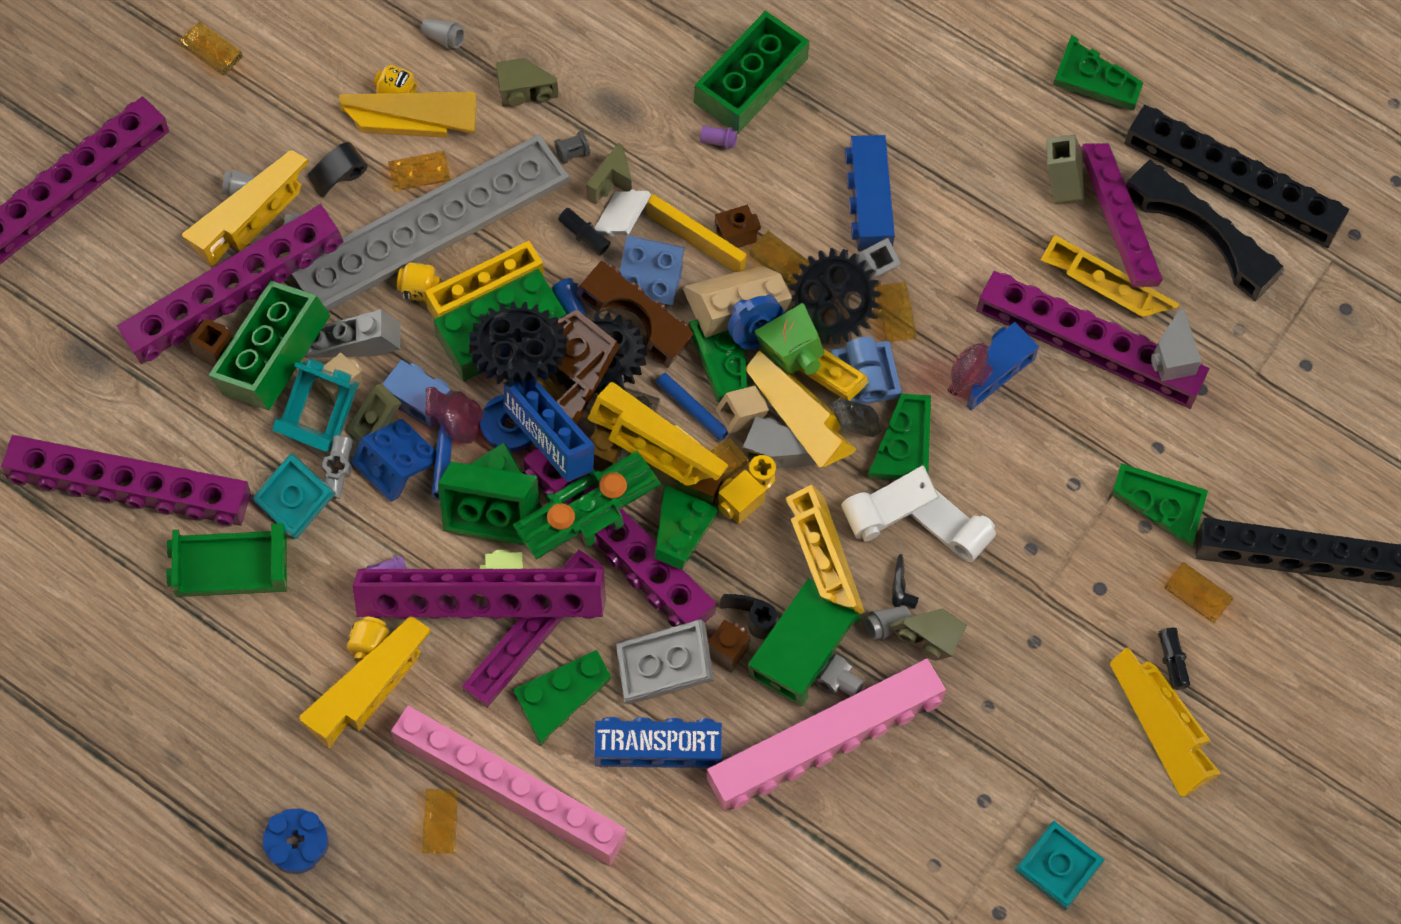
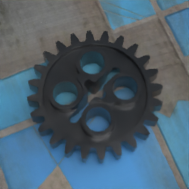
M830 248L829 257H827L824 251L820 250L818 251V260L809 255V266L799 264L802 274H792L793 278L797 280V284L788 285L789 289L795 291V295L791 296V301L795 302V306L791 307L789 311L803 303L818 335L822 334V343H828L831 336L834 344H840L841 336H843L846 342H850L852 340L851 333H854L857 337H862L861 327L871 329L867 320L869 318L878 319V316L872 312L873 309L882 308L881 304L875 302V298L883 296L882 292L875 291V287L879 286L881 281L871 279L877 271L875 269L865 270L869 263L867 260L857 263L859 259V254L857 253L852 254L848 259V250L842 249L838 256L836 249ZM839 268H843L846 273L845 280L840 284H836L833 279L834 272ZM822 274L826 276L830 288L833 291L840 292L837 298L849 313L850 317L848 319L845 318L840 305L837 302L830 301L833 294L821 280L820 276ZM818 284L821 288V295L818 299L812 300L809 296V290L813 285ZM858 293L861 296V304L857 308L852 309L849 305V298L852 294ZM829 309H834L837 314L836 321L828 325L825 322L824 315Z
M512 301L508 309L502 303L499 304L498 312L489 308L488 317L480 315L479 323H473V332L469 333V353L472 354V363H477L478 372L486 370L487 379L494 375L497 376V384L506 379L508 380L509 387H512L515 381H519L520 386L523 388L526 380H530L533 385H537V377L545 381L548 380V372L556 374L557 365L562 366L563 356H566L567 336L564 335V326L558 325L557 317L549 319V310L539 313V305L537 304L532 309H528L527 302H524L521 308H517L515 302Z
M596 312L594 319L591 321L615 339L619 349L594 393L599 395L611 382L625 390L624 383L635 384L633 375H642L640 366L646 365L644 356L647 355L644 337L640 334L638 326L633 327L630 319L623 323L622 316L618 315L612 320L610 312H607L604 319H600L598 312ZM558 370L554 374L557 376L559 384H564L566 391L574 385L573 382Z

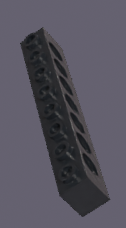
M1144 104L1128 130L1125 145L1326 248L1330 247L1350 210L1343 206L1341 202L1329 199L1318 193L1314 188L1304 186L1292 180L1288 175L1272 170L1261 161L1253 160L1241 154L1237 149L1221 144L1210 135L1202 134L1190 128L1186 123L1170 118L1159 109L1151 108ZM1207 159H1211V160L1215 161L1216 163L1210 162V161H1208ZM1258 185L1264 186V187H1266L1267 189H1263V188L1259 187Z
M1204 517L1197 533L1196 559L1401 588L1400 544Z

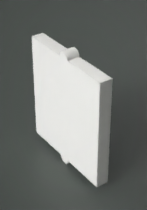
M634 189L625 192H615L594 229L601 235H609L610 237L614 235H629L651 194L649 191H635Z

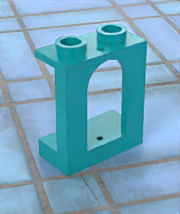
M307 358L306 362H295L294 367L299 368L283 417L275 419L272 430L322 451L329 452L331 451L334 435L341 436L359 383L351 380L352 375L347 372L335 369L333 373L323 369L325 364ZM319 377L338 384L339 389L325 433L299 423L311 387Z

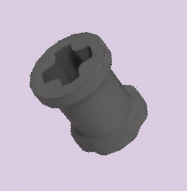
M579 131L576 136L562 141L560 139L554 140L555 149L562 164H566L569 159L580 155H590L589 143L583 131Z

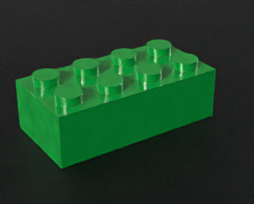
M765 10L694 85V104L727 127H732V130L737 131V134H739L808 60L810 41Z
M539 269L434 319L436 337L463 382L486 371L478 372L477 363H472V354L469 353V333L473 332V323H479L480 315L488 317L489 308L498 312L499 304L501 303L508 309L512 301L515 302L517 308H521L522 304L527 302L528 309H532L537 304L539 305V313L549 310V319L557 317L559 320L567 315Z
M270 281L208 376L223 395L269 411L296 370V367H294L295 362L302 361L329 319L330 313L317 295Z

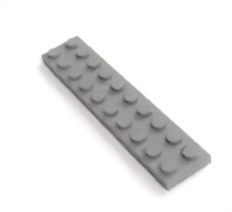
M538 134L343 237L344 243L339 245L334 252L322 255L314 260L309 267L292 273L291 277L300 290L317 295L327 311L395 276L399 273L400 268H405L409 262L419 263L569 183V176L541 135Z

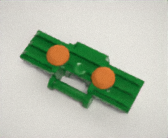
M637 450L602 472H596L593 469L592 472L587 473V475L557 493L545 495L548 504L514 523L513 527L536 560L578 534H581L583 543L588 548L595 544L594 536L598 531L612 524L615 531L623 527L624 523L619 510L661 485V482ZM592 485L596 488L569 505L563 504Z

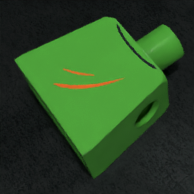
M803 303L754 331L760 349L787 374H792L801 368L808 375L814 374L819 370L821 363L818 358L823 356L824 350L819 335Z

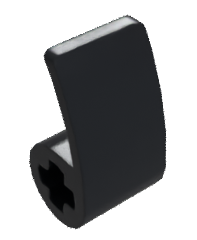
M345 142L329 152L310 171L308 178L320 195L325 197L340 179L345 177L348 181L355 180L365 173L368 165L353 144Z
M722 595L720 599L721 609L729 608L749 611L748 627L750 633L756 638H767L777 621V611L774 606L758 598L746 595ZM762 617L768 619V621L765 620L763 624L758 622V620H761Z

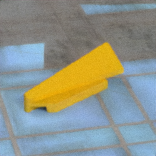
M475 92L339 95L340 110L343 113L346 112L354 121L355 126L363 133L447 138L448 129L475 134L477 118Z
M292 150L287 152L183 232L182 237L212 267L230 246L241 252L299 194L302 184L297 179L299 172L305 166H308V159Z
M1055 234L1040 259L1045 263L1068 270L1066 275L1142 317L1179 306V303L1150 287H1132L1127 274Z
M759 350L746 366V372L815 463L823 468L853 454L857 448L838 433L845 422L792 374H787Z
M609 383L597 396L588 420L611 429L612 433L608 440L630 453L638 450L647 463L687 486L696 484L703 479L714 478V480H718L726 471L727 463L617 384Z
M811 484L786 497V502L795 517L791 518V522L820 596L825 601L852 609L859 614L864 613L861 599L824 496Z
M409 617L299 716L301 723L329 749L348 724L359 732L418 660L421 653L418 647L430 635L431 629L416 618Z
M1125 648L1110 662V666L1178 794L1181 797L1187 796L1221 774L1201 750L1211 740L1159 669L1149 661L1141 665L1132 650Z

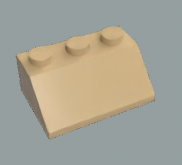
M763 265L683 287L685 296L696 319L700 323L705 338L728 331V323L734 313L733 307L740 300L748 301L754 297L771 294L786 312L792 299L781 274Z

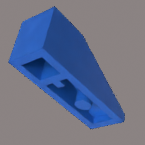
M1015 322L1008 328L1001 327L992 336L993 341L969 396L967 407L970 410H973L1035 360L1039 346Z

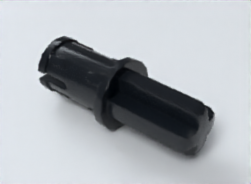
M566 208L560 213L559 222L576 235L578 242L582 240L598 256L603 255L607 251L611 242L597 232L591 222L587 223L571 208Z
M1174 627L1163 629L1158 633L1164 654L1162 662L1167 665L1172 687L1176 690L1185 689L1190 686V680L1184 661L1187 655L1182 652L1178 630Z

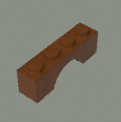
M602 260L580 284L576 293L579 299L598 312V314L609 309L619 308L628 310L638 316L647 331V352L667 368L685 349L694 335L690 326L685 321L674 318L668 313L667 308L662 303L651 300L645 295L644 290L638 284L630 283L621 276V272L615 266L607 265Z

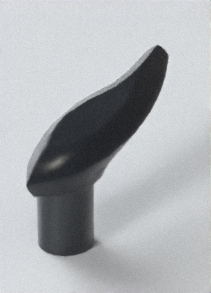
M899 554L892 587V603L894 607H900L902 604L915 609L919 597L905 593L903 555Z

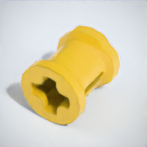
M759 455L751 460L749 472L766 491L775 482L776 464L771 457Z

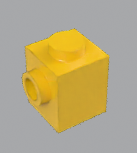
M744 470L735 479L729 478L720 486L718 508L726 518H733L740 524L765 502L766 489L750 473Z

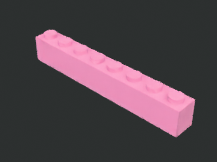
M927 658L708 768L706 779L723 810L725 811L731 807L733 810H737L750 802L749 798L759 793L764 796L773 792L778 787L777 784L786 779L789 782L797 780L806 773V769L814 765L817 768L822 767L833 760L832 756L842 751L845 754L854 751L861 745V741L869 737L872 740L877 739L887 733V728L897 723L899 726L909 723L915 718V714L924 709L926 712H930L938 708L942 704L946 688Z
M410 706L406 707L391 730L394 744L611 866L626 841V828Z

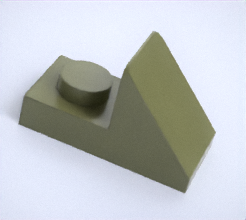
M617 143L586 184L587 199L595 204L599 202L602 196L607 197L613 185L625 191L632 189V179L623 145Z
M383 384L374 385L346 430L360 443L362 437L398 421L399 419L395 416V413L402 403Z

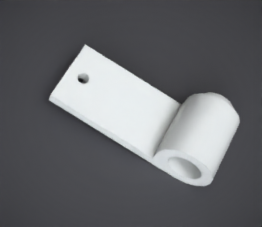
M922 465L871 495L863 492L847 498L841 504V507L856 539L870 541L880 535L879 531L935 501L939 496L925 467Z
M936 490L939 496L938 499L910 515L960 558L967 562H974L996 536L994 523L983 515L980 517L976 515L971 518L967 517Z

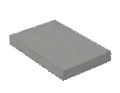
M701 619L616 643L623 698L627 704L714 681L705 622Z

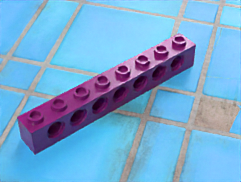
M142 96L137 101L129 103L119 115L107 120L102 128L93 135L85 137L79 146L70 153L62 155L57 163L48 170L40 172L30 184L17 190L12 195V198L0 206V264L169 133L165 117L146 98ZM92 162L90 165L83 166L86 163ZM43 197H47V198H46L45 200H43V201H38L39 199H41V198H43ZM20 215H24L22 218L15 219Z
M319 204L118 324L117 327L140 364L152 361L169 347L184 342L187 336L196 332L206 317L214 321L222 315L231 314L242 303L259 297L270 281L284 282L292 273L309 267L314 260L322 255L334 252L344 241L339 229L322 204ZM314 237L313 241L303 243L307 238ZM282 253H289L285 258H278ZM257 268H264L260 273L253 274ZM238 283L235 288L227 289L230 284ZM213 298L210 303L202 304L205 299ZM187 313L183 319L176 320L180 314ZM155 329H161L158 334L151 335Z
M993 271L978 301L976 312L1007 326L1015 322L1027 335L1189 409L1192 408L1210 369L1201 362L1196 375L1161 381L1159 372L1154 371L1152 364H1145L1141 360L1148 359L1151 361V356L1157 347L1156 343L1149 341L1144 335L1133 334L1123 329L1115 322H1107L1100 319L1091 311L1080 310L1069 305L1062 298H1054L1047 295L1033 285L1027 286L1016 281L1014 277L1006 273ZM1013 298L1017 300L1018 303H1011L1007 299ZM1034 311H1042L1045 315H1038ZM1065 322L1070 324L1072 327L1067 328L1062 326L1060 323ZM1087 335H1095L1099 339L1093 340L1090 339ZM1114 347H1121L1126 352H1119Z
M11 435L1 465L6 478L16 485L23 486L28 483L37 485L46 491L58 489L67 491V493L76 497L93 496L105 503L123 502L135 509H143V507L153 508L165 515H172L173 513L183 514L195 521H201L202 519L213 520L215 523L225 527H230L232 524L242 526L251 496L247 481L17 435ZM44 462L40 468L32 469L34 464ZM67 468H73L72 472H70L69 474H61L63 470ZM95 474H103L98 480H90ZM124 480H132L127 486H119ZM153 486H162L157 492H148ZM184 491L191 492L186 498H178L179 494ZM213 497L221 498L216 504L207 503Z
M538 448L523 459V474L537 476L538 486L544 491V496L549 493L555 494L583 477L580 476L569 482L563 477L557 480L550 479L548 477L550 474L559 472ZM592 485L579 494L582 496L586 495L596 488ZM569 499L563 504L569 505L576 500ZM623 509L619 510L624 523L623 527L615 531L612 524L595 533V544L592 546L594 548L599 546L606 553L605 558L615 569L620 568L626 574L629 584L636 590L640 588L647 595L646 598L649 604L657 611L661 609L668 616L667 620L672 627L700 619L706 623L715 615L716 602L683 569L680 570L654 558L656 542ZM614 534L622 535L624 539L619 542H614L610 540L609 537ZM634 555H641L645 560L635 563L630 558ZM654 576H662L666 581L656 584L650 579ZM675 597H683L687 602L683 605H676L671 600Z
M604 568L358 569L352 586L357 617H398L401 619H408L409 617H429L431 619L441 617H460L462 619L472 617H490L493 619L503 617H521L524 619L533 617H552L555 619L583 617L591 619L603 617L606 604Z

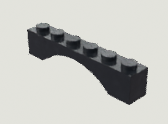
M1149 159L1127 181L1126 188L1130 198L1142 211L1177 218L1205 234L1225 258L1233 284L1255 302L1278 280L1284 266L1280 264L1274 255L1265 252L1257 245L1253 238L1245 236L1235 228L1229 219L1223 218L1215 212L1208 202L1200 200L1190 192V189L1184 183L1178 182L1170 176L1163 166L1157 165Z

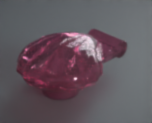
M973 344L957 356L951 368V384L947 389L950 394L957 396L959 392L967 391L975 384L980 388L984 385L993 370V367L987 364L989 359L987 344Z
M435 387L426 388V415L435 417L446 434L456 442L470 444L478 438L483 412L475 400H472L461 391H452L446 395Z

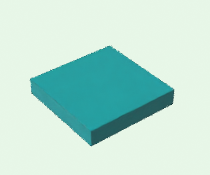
M290 453L254 495L252 500L278 524L284 523L286 532L293 538L298 539L334 497L336 492L295 454Z
M1053 820L1016 867L1015 871L1067 910L1105 859Z

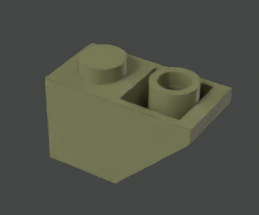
M525 58L496 62L502 106H519L526 102H545L552 98H558L557 78Z
M1075 134L1046 138L1047 165L1054 203L1064 204L1084 201L1082 148Z
M942 608L892 622L889 628L897 633V637L901 641L914 644L920 648L925 657L931 660H941L953 655L967 624Z

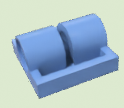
M628 235L621 262V276L630 283L638 284L644 290L645 295L651 300L673 306L681 279L685 247Z
M860 337L850 341L846 348L831 350V354L866 375L869 382L849 402L841 398L843 408L900 398L902 391L889 341L875 343L874 338Z

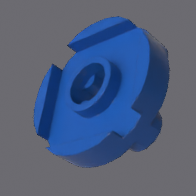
M771 294L754 297L748 301L740 300L733 307L734 313L728 323V333L741 348L745 350L758 349L760 346L754 331L786 312Z
M504 394L496 396L486 404L480 418V429L484 440L493 448L505 443L511 453L528 448L533 442L517 424L512 429L504 427L506 418H510L511 421L514 420L503 409Z
M289 809L270 818L263 835V847L267 858L279 870L289 874H301L313 869L316 866L315 864L325 856L328 849V834L316 813L304 809ZM293 834H299V837L305 838L304 842H300L299 848L293 849L292 844L287 843V840L292 838Z

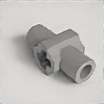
M334 435L330 455L323 459L322 469L326 472L324 482L336 492L333 498L340 499L344 479L350 477L352 472V466L348 461L353 440ZM336 461H340L344 467L343 470H338V474H334V471L330 468L331 464L336 465Z
M832 654L814 680V683L828 694L836 695L838 690H841L852 697L861 691L865 681L850 673L852 666L846 659L837 654Z

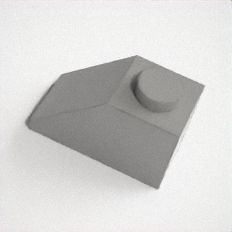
M1184 309L1178 310L1159 340L1154 354L1151 356L1153 369L1155 372H1159L1161 381L1196 375L1201 364Z

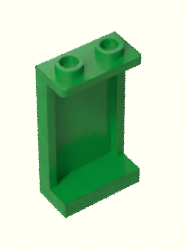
M284 523L271 524V531L181 535L179 529L172 530V540H167V556L172 558V568H167L166 580L167 586L172 587L176 597L287 592V533Z
M808 578L749 662V677L802 707L808 699V689L853 623H859L861 614L852 609L825 601L820 596L815 581Z

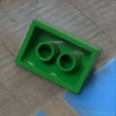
M451 461L438 482L443 531L525 545L514 529L513 524L538 509L539 492L537 476Z

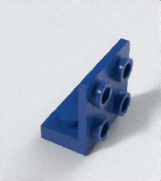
M400 419L362 437L350 463L392 502L400 497L409 477L435 465L436 450L405 420Z

